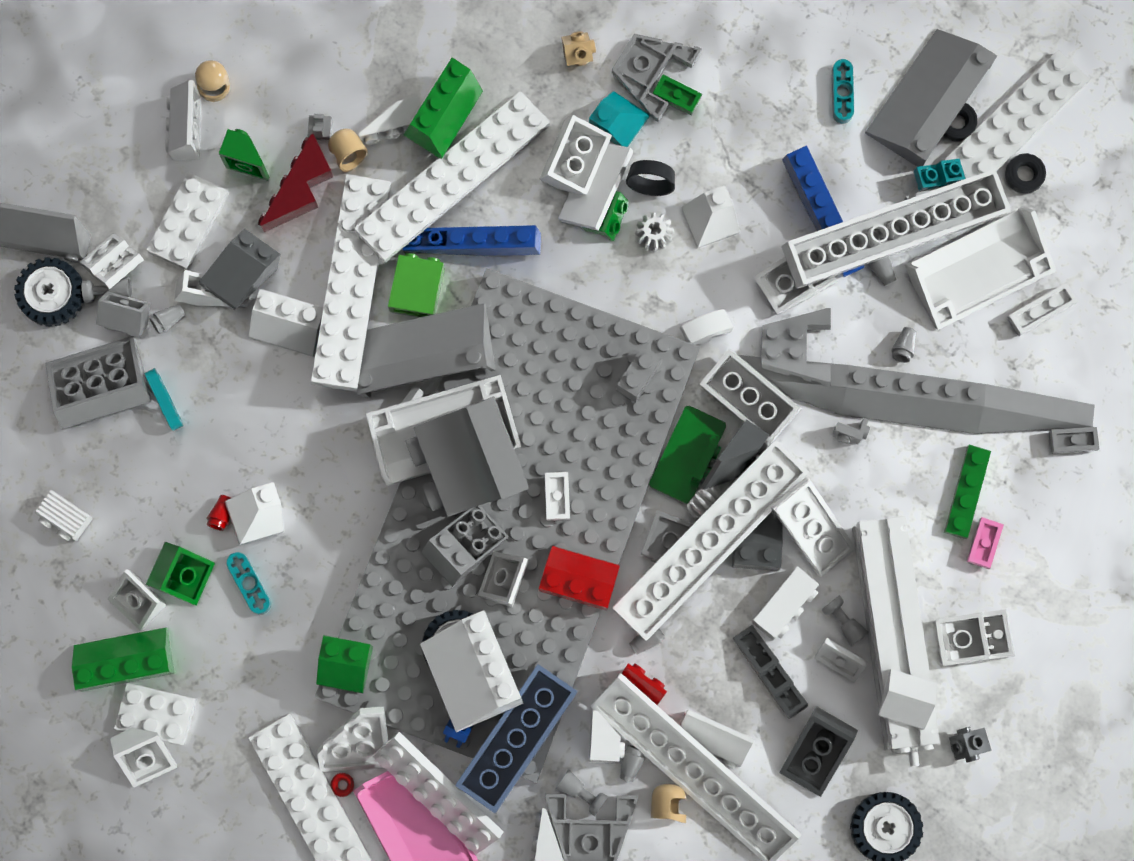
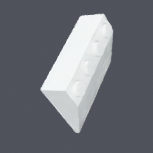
M484 610L458 621L420 644L456 732L524 704Z

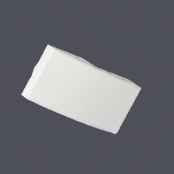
M725 309L705 314L680 327L687 342L694 345L709 342L711 337L729 333L734 328Z

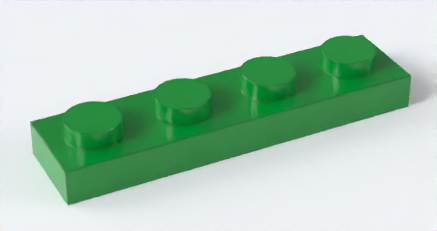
M970 444L967 446L944 533L963 539L968 538L991 455L990 450Z

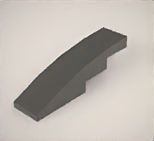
M753 625L733 637V640L788 719H791L808 707V703L794 686L792 679L780 665L777 657Z

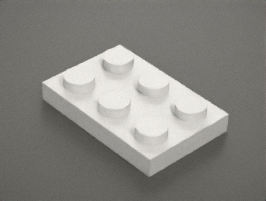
M126 683L114 729L127 731L131 728L157 732L162 741L184 746L197 699Z

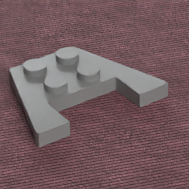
M634 34L612 68V74L653 119L659 122L669 103L650 93L651 89L671 57L692 68L702 48L696 46L692 48L683 46L682 43L675 42L673 44L663 42L662 39Z
M831 308L762 325L761 368L787 376L793 374L803 377L805 381L811 382L814 380L821 382L823 386L831 387V364L806 363L807 330H831Z
M545 794L564 861H617L638 801V796L616 795V820L612 821L567 820V794Z

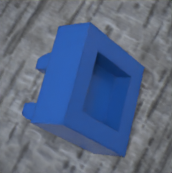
M450 719L443 731V734L446 735L444 741L447 743L450 737L458 740L456 747H461L462 743H465L473 726L456 732Z

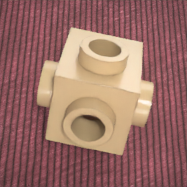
M578 31L569 36L561 37L567 66H582L593 61L592 53H596L594 39L590 40L587 32Z

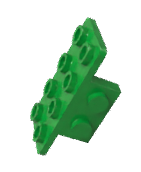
M686 406L654 471L649 486L684 504H688L694 497L701 480H705L712 468L708 466L711 459L716 460L722 448L718 444L726 429V423L692 406Z

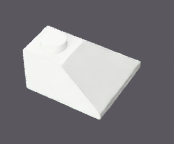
M725 185L704 192L682 206V211L697 248L740 233L734 205Z
M274 482L251 488L225 501L239 545L284 532L281 502Z
M131 728L110 738L113 756L133 787L177 768L176 762L157 732Z

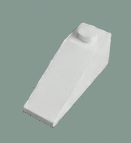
M184 270L177 279L174 301L196 306L230 307L199 285V281L205 274ZM249 297L239 307H247Z

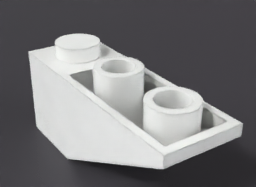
M419 97L399 100L391 105L359 133L363 144H375L380 139H395L404 134L421 107Z
M542 808V813L537 812L535 827H540L538 837L533 836L531 851H536L535 861H564L547 810Z

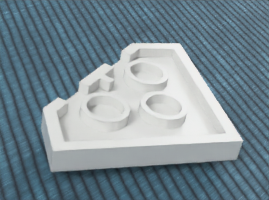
M384 706L360 708L318 747L317 757L319 769L322 772L382 768L373 755L389 741Z

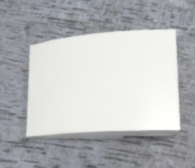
M785 257L754 276L777 315L802 303L837 282V279L833 276L797 289Z
M1006 609L935 619L943 666L1015 657Z

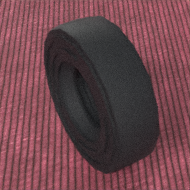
M967 103L964 104L958 113L964 117L965 126L956 129L950 125L943 135L946 139L962 141L975 131L977 114L974 108Z
M1019 154L1012 158L1006 167V182L1016 192L1022 194L1032 193L1038 190L1045 181V165L1040 158L1033 154ZM1021 166L1030 167L1034 172L1033 179L1030 181L1021 180L1017 174L1018 168Z

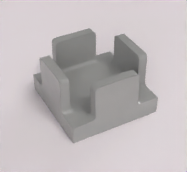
M657 510L641 555L650 558L652 562L656 563L693 523Z

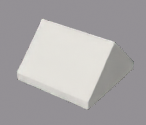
M493 551L478 596L513 607L528 565V559Z
M128 569L123 572L108 598L140 631L166 606L135 573Z
M890 669L878 716L925 730L936 705L937 683Z

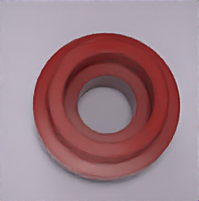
M339 773L332 778L330 786L336 796L346 797L352 793L355 784L349 774ZM342 780L347 782V787L344 790L339 788V782Z

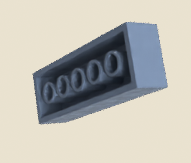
M537 664L519 691L524 704L505 711L455 786L496 814L578 691Z

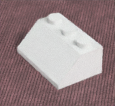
M188 80L171 88L170 97H167L166 101L167 109L170 110V118H166V129L169 131V139L165 140V149L173 160H200L201 95L194 81Z
M574 115L570 116L563 123L540 180L559 190L587 195L612 135Z
M259 289L252 309L249 338L314 357L317 349L323 307Z
M593 710L589 762L618 763L619 759L624 757L625 742H620L621 736L598 711Z
M691 710L685 712L680 726L713 756L722 759L721 763L732 769L735 768V765L738 767L742 766L755 740Z

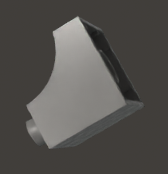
M494 396L413 427L416 437L405 440L415 467L427 463L433 477V481L423 484V489L432 511L444 507L449 517L529 489Z

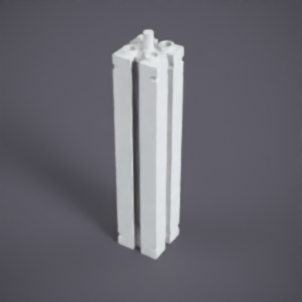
M906 516L883 520L859 521L852 528L853 537L855 538L854 544L856 547L867 631H869L868 640L878 708L881 705L890 669L931 681L908 531L906 530ZM935 708L925 730L880 716L882 735L884 736V749L891 750L892 754L908 752L910 767L920 766L918 751L934 749V744L940 743L939 734L937 733L938 725Z

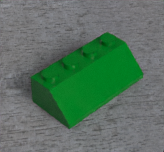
M452 57L403 134L438 158H443L483 92L471 69Z
M165 627L74 645L72 673L75 690L83 692L175 674L168 628Z

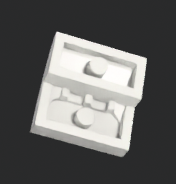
M113 233L82 259L80 263L97 280L110 289L144 259L138 252L130 248L122 238Z

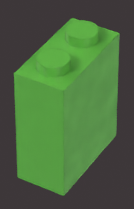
M411 253L399 255L388 304L389 311L420 318L436 314L445 270L444 263L434 257L421 259Z

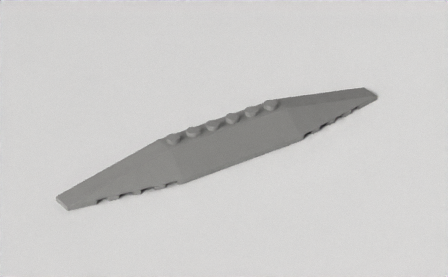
M738 355L786 396L792 397L791 399L797 401H804L821 409L833 411L838 415L972 434L1093 427L1094 404L989 384L853 365L806 361L807 364H831V387H826L818 381L812 380L809 382L803 380V377L793 374L787 376L761 368L762 357Z

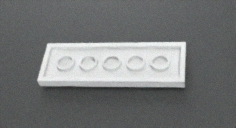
M400 732L373 755L381 767L391 773L399 784L403 785L413 794L417 801L421 802L435 818H438L447 827L450 833L459 838L465 844V847L475 855L498 840L504 833Z

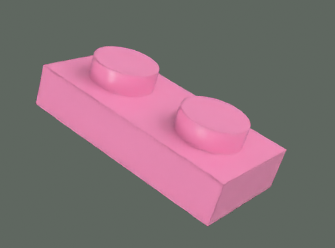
M981 517L966 562L990 569L1004 524Z

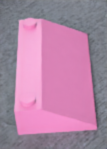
M388 771L365 782L353 791L390 861H478L475 854L468 850L459 838L450 833L447 827L438 818H435L421 802L417 801L413 794L403 785L399 784Z

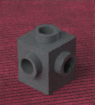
M971 727L957 730L958 735L949 737L955 760L965 758L966 763L980 759L979 754L992 751L985 728L972 731Z

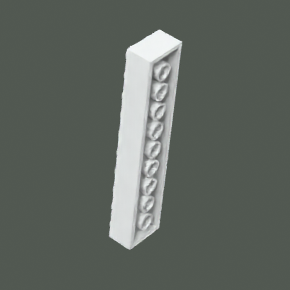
M996 169L793 239L781 247L796 288L799 289L996 219L1011 212Z

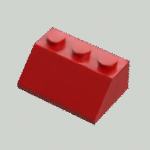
M552 546L540 582L539 592L607 611L620 565Z

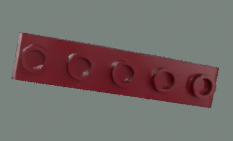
M314 134L304 139L301 146L302 151L299 156L293 158L289 174L283 176L280 182L281 188L269 201L270 207L268 211L259 218L258 225L262 227L264 232L318 208L310 188L333 178V174Z

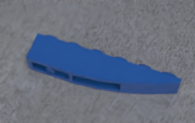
M807 145L787 154L782 161L816 230L819 231L842 223L843 220ZM863 265L861 267L849 270L841 274L843 275V277H846L865 267Z
M536 225L426 228L403 248V251L469 256L540 255L541 232Z

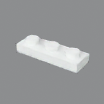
M1064 283L1010 314L1007 318L1018 336H1021L1079 301L1068 284Z

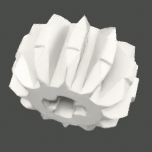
M652 212L651 218L644 215L643 221H638L637 227L639 229L636 230L635 235L640 236L638 239L639 244L646 242V250L649 249L650 245L653 246L654 251L658 250V245L664 249L666 248V242L672 241L671 234L674 233V228L669 227L671 220L663 221L664 214L656 218V213ZM657 229L658 233L656 232V235H653L651 230Z
M718 486L705 490L701 488L687 504L686 510L694 519H698L723 492Z

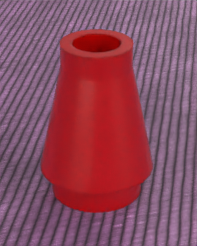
M226 495L219 496L218 501L206 518L208 520L207 526L219 531H224L225 527L229 526L230 516L225 501L231 499V497Z

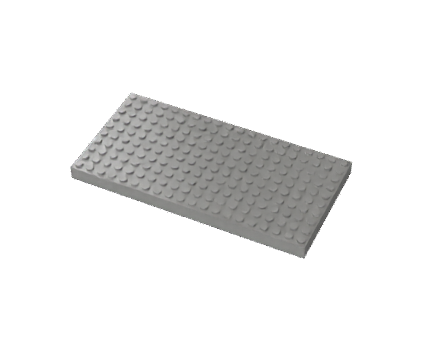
M487 268L471 306L486 304L496 371L478 368L443 376L436 393L501 375L521 447L516 448L515 452L529 489L480 506L509 536L494 551L528 559V565L514 605L509 607L478 596L493 552L453 587L421 553L427 542L467 510L449 517L444 507L432 511L423 489V484L433 481L431 473L402 481L399 484L338 637L373 646L364 693L319 685L315 694V698L353 713L360 708L384 706L387 726L470 758L475 757L505 712L475 724L468 739L459 748L456 747L458 740L450 737L447 743L444 741L446 735L443 734V731L450 720V716L432 672L423 656L420 644L422 643L425 630L435 617L444 612L465 610L476 614L484 610L518 691H520L537 664L573 688L602 609L539 592L540 582L551 548L554 546L619 565L700 349L697 345ZM641 347H644L662 358L654 376L635 403L617 392L616 389L617 384ZM568 472L570 520L547 521L545 473ZM560 720L522 774V778L537 783Z

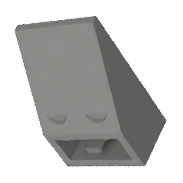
M479 505L468 509L432 537L421 553L453 587L485 560L509 536Z

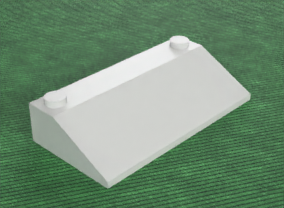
M1021 207L905 265L911 283L937 330L1056 271L1036 212L1026 207Z
M501 375L366 413L381 475L386 486L431 473L427 463L415 467L405 440L416 437L413 427L493 396L497 402L514 449L521 447Z

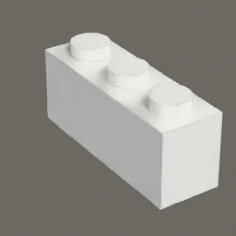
M797 566L751 623L772 640L777 636L781 639L789 630L788 622L791 619L796 621L804 611L801 606L807 600L810 603L819 593L815 590L819 584Z

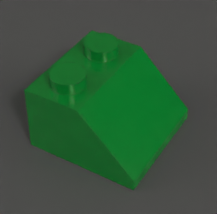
M228 129L219 151L225 167L268 181L270 178L248 133L240 129H235V131Z
M164 542L146 585L197 606L215 563L180 546Z
M323 635L318 658L316 684L364 693L373 646L367 643Z

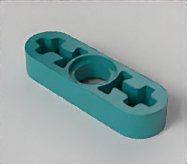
M846 59L836 61L832 69L833 118L841 124L848 123L854 114L853 65ZM841 66L846 70L844 80H840L841 71H837ZM844 86L849 90V94L847 96H840L837 93V88ZM842 103H845V112H849L846 117H843L842 113H838L842 108Z
M156 368L145 372L146 379L172 431L183 427L182 420Z
M240 552L231 554L227 559V567L250 610L258 615L267 613L271 608V600L249 559ZM234 559L244 560L241 566L244 571L249 569L250 572L244 573L238 578L237 575L241 574L237 567L232 566L235 564ZM247 577L255 579V586L251 590L243 588V581ZM260 589L261 592L257 593L261 600L266 601L263 604L264 608H255L254 605L257 604L254 596L249 598L248 595L254 594Z

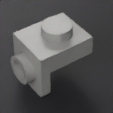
M864 418L860 423L859 429L838 422L832 435L837 436L836 439L840 442L859 444L862 439L866 440L870 430V427L867 426L869 419Z

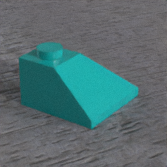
M613 91L599 103L589 117V123L611 134L610 141L615 145L628 147L649 119L650 114Z

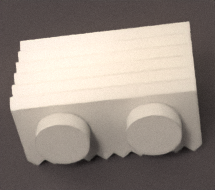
M52 490L49 491V494L46 495V498L35 511V514L40 516L38 520L49 529L53 525L59 529L57 534L67 541L70 538L77 541L93 519Z

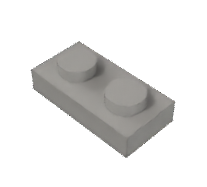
M1097 427L1052 429L1049 431L1052 454L1098 451L1100 449Z

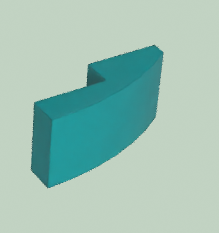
M960 158L940 161L935 165L919 166L913 170L919 191L947 186L966 179Z

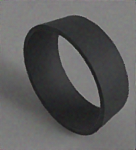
M636 161L630 167L626 184L632 190L644 195H668L675 190V171L669 165L659 161ZM638 174L656 175L664 178V180H651Z

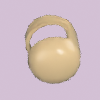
M209 60L197 67L195 79L200 95L205 100L211 102L220 101L225 98L230 91V81L224 66L217 61ZM225 85L224 92L217 96L206 95L200 89L201 87L203 90L215 91Z
M341 129L335 132L328 142L329 151L335 155L337 165L343 172H349L356 168L368 153L359 136L351 129ZM356 152L357 157L354 161L342 164L347 156Z
M674 784L657 786L652 793L651 818L672 819L686 823V815L679 813V801L686 799L685 791L680 786Z

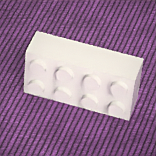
M728 349L700 383L702 387L744 422L747 419L768 433L767 441L770 444L802 409L731 349Z

